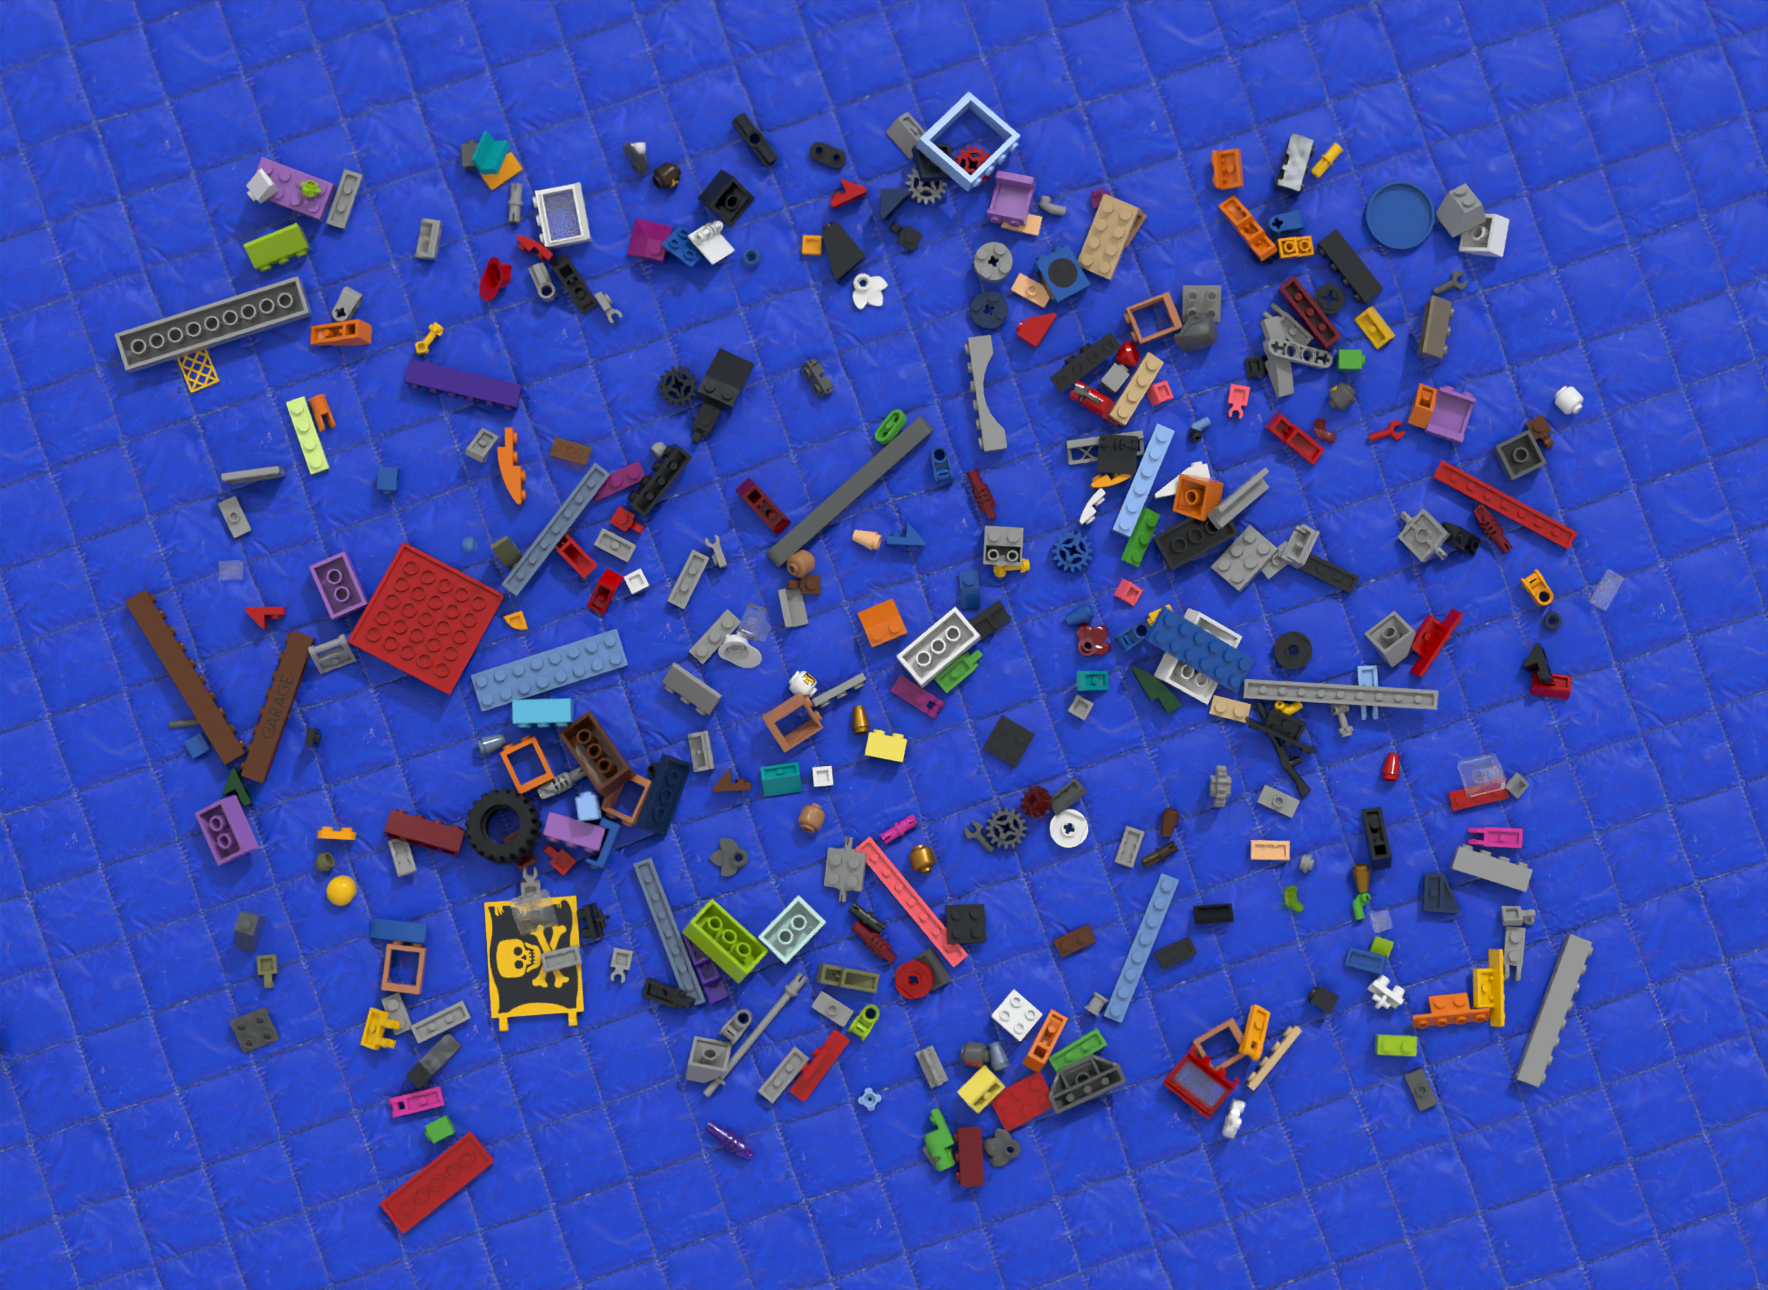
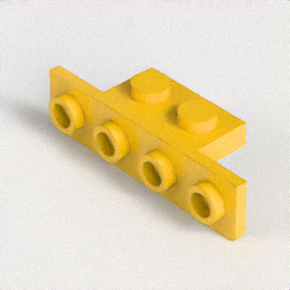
M1488 949L1489 968L1473 969L1474 1007H1490V1026L1504 1027L1503 950Z

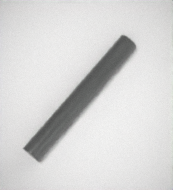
M196 718L169 721L170 729L201 726Z

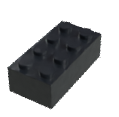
M1189 517L1154 536L1152 541L1169 571L1172 572L1232 539L1239 532L1232 520L1218 530L1208 517L1205 521Z

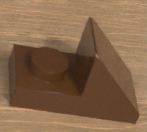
M731 768L712 788V792L752 790L751 782H747V779H735V783H732Z

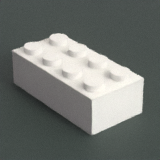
M954 607L896 657L920 687L923 688L981 638L959 610Z

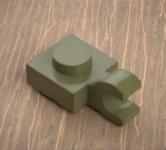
M277 954L257 956L258 975H264V987L274 988L273 974H278Z

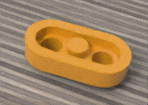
M321 827V830H317V838L356 840V832H352V828H341V831H333V827Z

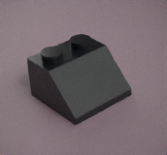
M721 169L697 199L712 213L732 227L755 197L732 175Z

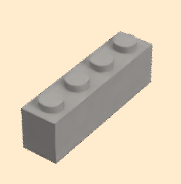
M1462 844L1461 847L1456 846L1450 869L1526 892L1533 871L1528 868V864L1518 861L1517 864L1509 862V858L1499 856L1497 859L1491 857L1492 853L1480 850V853L1472 851L1473 847Z

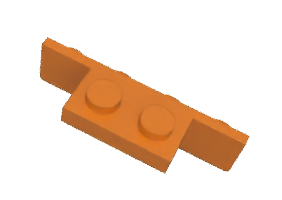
M1467 993L1429 996L1428 1002L1431 1014L1413 1015L1412 1027L1423 1029L1428 1026L1437 1025L1442 1027L1455 1023L1458 1025L1465 1024L1466 1022L1481 1023L1489 1020L1490 1008L1470 1010Z

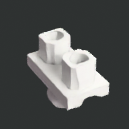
M1384 975L1373 981L1367 990L1374 994L1372 999L1377 1002L1375 1008L1379 1009L1383 1006L1388 1009L1391 1006L1396 1009L1404 1001L1402 997L1405 990L1397 985L1392 991L1386 988L1390 980Z

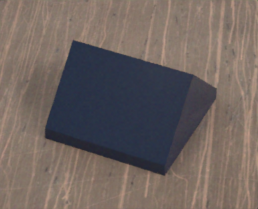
M881 189V223L883 225L910 199L911 191L909 189Z

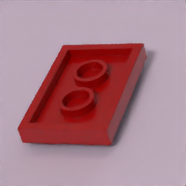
M1040 1071L1003 1089L991 1101L1002 1125L1007 1131L1053 1108L1048 1097L1050 1090Z

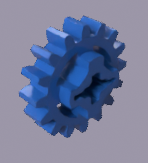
M1071 530L1070 535L1063 532V538L1057 537L1059 543H1053V546L1056 547V549L1051 551V553L1056 554L1053 561H1059L1058 567L1064 565L1063 571L1070 568L1071 572H1074L1076 567L1081 571V565L1087 567L1086 560L1092 559L1088 555L1093 553V550L1088 548L1092 543H1086L1087 536L1080 537L1081 532L1077 535H1074L1073 530ZM1073 539L1072 543L1068 545L1063 544L1065 540ZM1080 542L1084 545L1085 552L1081 551L1079 547ZM1073 546L1075 547V551L1078 554H1073V556H1070V552L1067 551V548L1071 549ZM1059 550L1064 552L1065 561L1061 558ZM1076 558L1082 559L1079 563L1071 564L1072 560Z

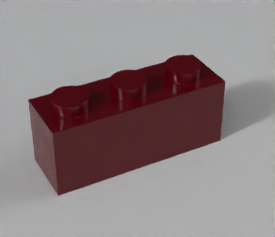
M981 1126L958 1127V1131L954 1132L955 1143H959V1151H955L956 1163L960 1164V1170H956V1180L960 1182L961 1187L984 1186Z

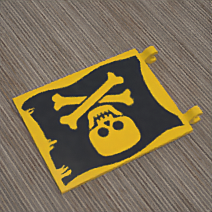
M577 896L541 898V900L536 901L513 900L484 903L491 1017L499 1018L500 1031L509 1030L508 1017L568 1013L569 1026L578 1025L577 1012L584 1011L581 964L545 973L540 955L578 945L580 950L579 926L576 913Z

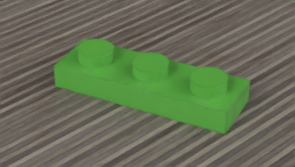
M1142 508L1121 557L1122 561L1134 567H1139L1160 514L1148 508Z
M1095 1028L1049 1056L1048 1059L1057 1073V1070L1093 1054L1106 1046L1107 1043L1098 1028Z

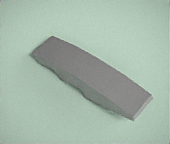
M1279 316L1260 321L1266 338L1262 342L1263 346L1269 339L1278 338L1286 341ZM1273 344L1271 345V348H1273L1274 350H1280V349H1281V347H1280V348H1277V347H1274ZM1267 355L1268 361L1264 363L1277 398L1293 394L1291 362Z

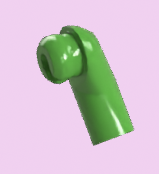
M1367 892L1359 893L1352 902L1356 920L1365 918L1363 907L1371 899L1370 894Z

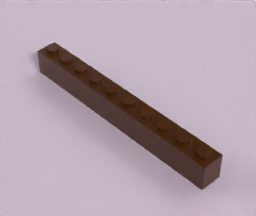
M143 590L126 600L125 603L223 763L228 766L246 755L244 750L247 747L242 739L237 740L234 735L237 731L231 722L228 724L224 719L227 716L222 706L217 707L214 701L217 698L212 690L207 691L204 686L207 682L202 674L198 675L194 668L197 666L191 657L187 658L184 652L187 649L182 641L177 642L174 637L177 633L172 625L168 626L165 619L167 617L163 610H158L154 603L157 600L152 592L147 593L146 590Z

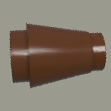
M1165 807L1161 816V835L1166 837L1172 836L1180 819V811Z

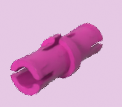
M911 814L901 822L894 823L892 828L880 834V836L887 845L900 835H905L904 833L918 825V822L913 814Z

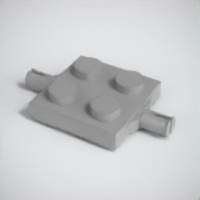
M1422 509L1412 518L1406 511L1400 514V518L1405 521L1406 525L1397 537L1422 562L1425 563L1435 553L1441 560L1448 556L1441 546L1450 534L1426 509Z
M849 836L845 837L843 848L829 847L827 853L824 886L840 890L838 899L840 902H846L847 891L861 892L864 885L867 853L852 849L853 837L849 838Z

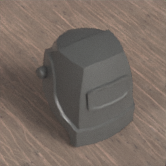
M1203 313L1192 315L1185 322L1180 333L1174 335L1178 347L1184 352H1191L1215 344L1218 332L1214 319Z

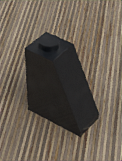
M835 221L833 224L829 222L823 227L822 238L834 280L838 283L864 261L866 255L838 222Z

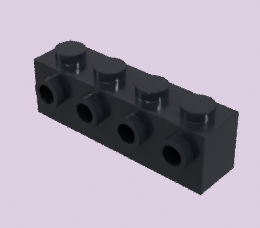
M675 443L672 446L669 445L664 450L663 458L660 461L657 460L652 465L651 473L648 476L645 475L639 482V488L633 490L627 497V504L644 517H646L693 458Z

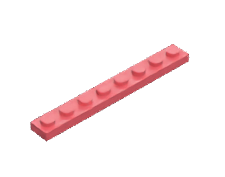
M868 837L855 848L856 851L867 853L866 863L953 967L968 956L960 944H947L945 926L871 837Z

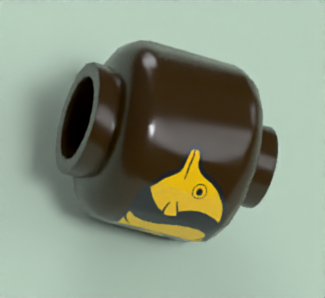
M666 162L653 171L652 180L658 189L667 191L680 182L681 170L676 164L673 165L670 162Z

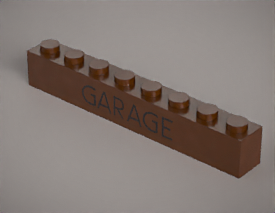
M293 630L291 634H287L285 639L286 649L280 653L278 659L280 666L278 670L275 669L272 676L274 683L272 688H268L265 696L268 700L266 705L261 707L259 713L261 717L260 722L255 725L253 742H249L246 753H248L247 759L243 760L240 766L241 776L266 783L311 656L308 647L315 645L316 638Z

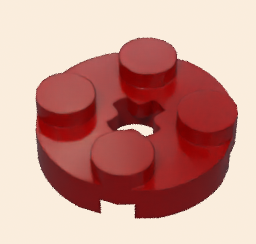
M912 959L903 963L895 973L896 988L906 998H922L931 990L934 974L925 963ZM910 975L917 976L919 983L915 982L912 984L910 982Z

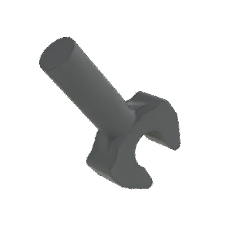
M1453 272L1450 281L1432 289L1434 295L1436 296L1451 288H1457L1458 291L1463 290L1469 281L1458 283L1457 277L1462 276L1464 272Z
M971 821L976 827V832L971 833L967 828H964L966 837L968 839L976 838L990 853L995 847L981 833L983 826L979 822Z

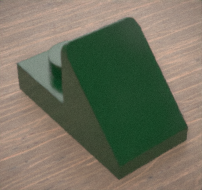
M232 769L222 796L237 791L235 795L240 805L249 806L254 802L238 769Z

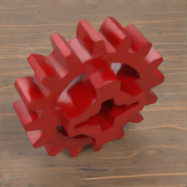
M976 145L974 150L967 146V151L960 149L961 156L955 155V159L958 160L955 163L960 166L961 161L964 160L966 165L963 170L972 175L990 157V153L984 154V148L978 151ZM974 154L978 155L979 157L975 158L971 157L970 155ZM970 163H972L973 165L977 164L976 170H974L973 168L969 169ZM990 174L988 177L985 175V176L982 178V183H983V184H986V179H985V177H986V178H991V174Z

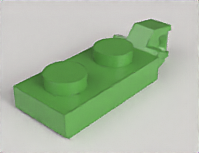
M979 650L971 656L968 652L965 655L963 654L934 680L947 694L979 666L976 661L983 654Z

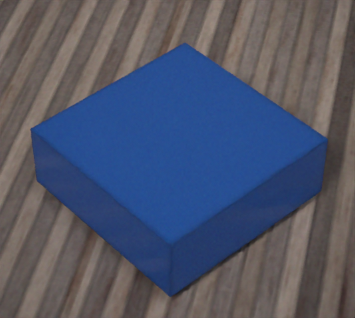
M202 733L184 742L193 759L211 750Z

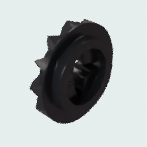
M1324 284L1316 291L1314 301L1323 313L1335 314L1343 307L1345 295L1339 286ZM1331 291L1332 298L1337 301H1332L1328 307L1327 300H1324V297H1327Z

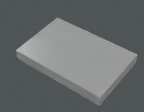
M280 466L222 473L221 478L222 481L230 485L281 478L285 476V470Z

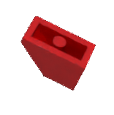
M1051 313L1027 318L1025 322L1021 321L1016 328L1018 332L1016 337L1036 349L1057 315Z
M607 568L598 580L587 607L604 615L624 577Z

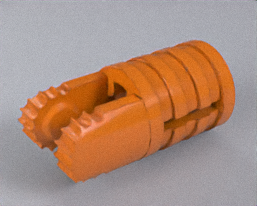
M325 394L308 399L311 403L319 431L325 430L322 419L324 415L328 425L331 428L336 427Z

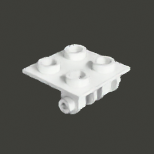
M721 221L709 222L688 235V238L712 265L735 251L720 234L723 229Z
M1013 989L1002 1004L992 1013L991 1017L1021 1042L1043 1014Z

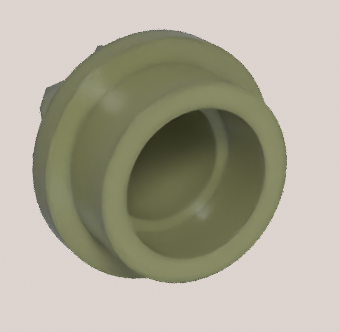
M329 852L320 853L315 859L316 868L320 871H329L335 864L334 858Z

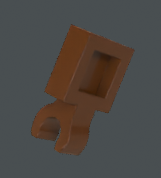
M1542 414L1525 424L1527 430L1530 429L1534 439L1541 440L1545 449L1554 445L1553 440L1547 434L1552 430Z
M806 575L800 578V581L789 580L787 582V590L801 589V595H820V575Z

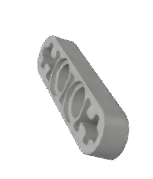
M1278 338L1269 339L1264 344L1265 353L1271 357L1318 369L1328 368L1332 364V356L1325 350ZM1273 344V346L1277 348L1281 347V349L1274 350L1273 348H1271V345ZM1289 346L1293 349L1292 357L1287 354ZM1305 350L1310 354L1308 361L1303 358ZM1319 357H1322V358L1325 360V363H1323L1322 360H1315V359H1316V358H1319Z

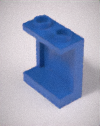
M602 818L599 825L610 829L598 861L590 857L585 860V862L589 863L588 867L595 870L606 868L623 826L606 818Z

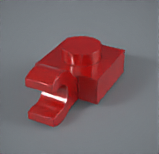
M620 506L609 522L626 533L629 528L640 534L645 529L644 526L634 521L636 515Z
M548 843L543 849L553 858L550 864L562 875H565L576 862L563 848L557 852Z

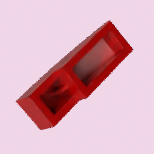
M1275 413L1264 427L1312 465L1325 451L1304 431L1292 424L1280 413Z
M567 533L555 547L584 579L598 566Z

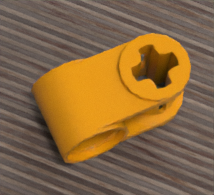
M1535 569L1533 570L1534 573L1525 579L1521 578L1520 582L1535 604L1544 607L1552 602L1553 593L1541 573ZM1539 593H1545L1548 596L1547 602L1539 600Z

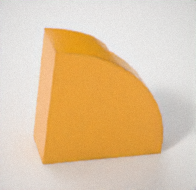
M523 611L504 616L505 621L511 627L518 630L528 629Z

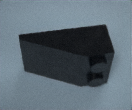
M720 348L698 388L696 399L731 414L755 364Z

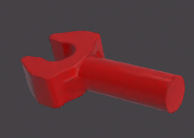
M1397 420L1390 421L1387 429L1369 434L1370 441L1388 436L1393 437L1394 440L1400 439L1405 434V431L1396 433L1394 427L1401 425L1402 422Z

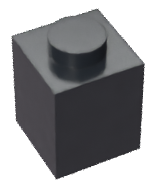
M1317 985L1316 988H1311L1308 994L1310 998L1308 1002L1331 1014L1340 996Z

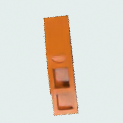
M505 428V447H497L499 466L509 493L519 506H523V501H526V489H523V482H526V471L522 470L521 466H515V463H518V451H515L514 444H518V434L514 432L513 428Z

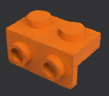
M1240 149L1213 150L1211 164L1214 167V186L1220 190L1244 187Z

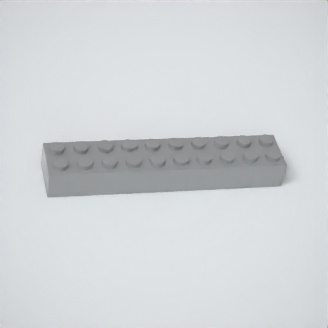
M296 276L116 333L115 338L125 370L133 373L310 317L312 312L302 281Z

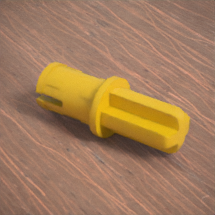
M1333 143L1331 148L1324 155L1320 156L1321 159L1311 169V173L1319 178L1329 166L1333 165L1332 162L1343 152V149L1337 143Z

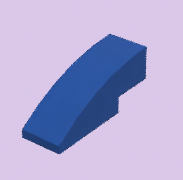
M372 918L370 938L427 943L429 923Z

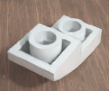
M1102 488L1091 497L1085 506L1079 520L1080 525L1084 523L1088 525L1096 518L1094 514L1097 511L1092 506L1095 505L1097 507L1105 500L1103 496L1106 493Z

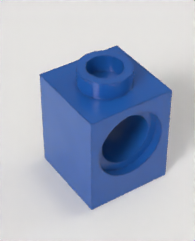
M378 467L377 490L382 491L381 494L393 495V492H398L400 469L396 467Z

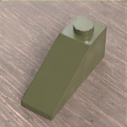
M507 535L490 546L507 569H514L523 557L513 540Z

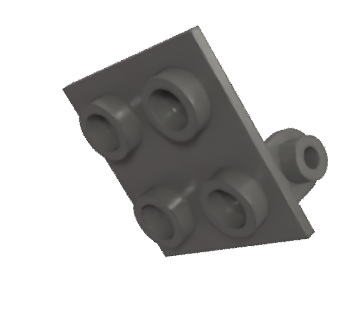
M263 1007L229 1021L244 1053L280 1040L269 1017L270 1012L268 1008Z

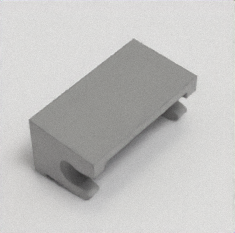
M422 218L415 253L416 258L436 261L443 226L440 220Z
M1304 524L1301 527L1295 526L1280 559L1297 569L1305 565L1320 532Z
M709 731L688 734L694 772L715 769Z

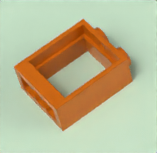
M531 735L520 739L521 743L515 746L511 743L503 747L504 751L500 752L520 794H524L555 778L537 737H531ZM533 743L546 774L521 785L507 755Z

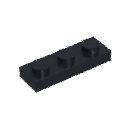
M1311 553L1305 565L1299 568L1300 571L1349 594H1352L1359 579V576Z

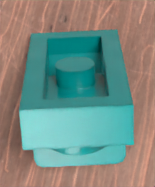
M1077 671L1078 691L1109 690L1108 671Z

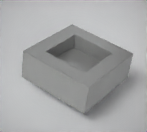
M1077 694L1068 712L1085 721L1094 704Z
M1516 772L1505 788L1513 797L1518 799L1530 784Z

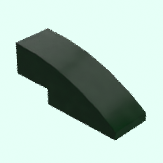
M1136 666L1131 668L1150 702L1157 698L1166 714L1181 706L1171 691L1157 678Z

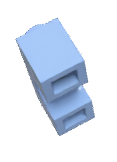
M594 792L580 793V797L576 798L579 821L603 818L602 809H600V796L595 795Z

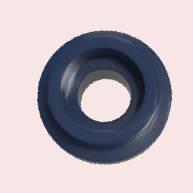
M1548 612L1542 618L1543 626L1549 631L1557 630L1561 626V616L1556 612ZM1549 618H1553L1555 620V623L1553 625L1549 624Z

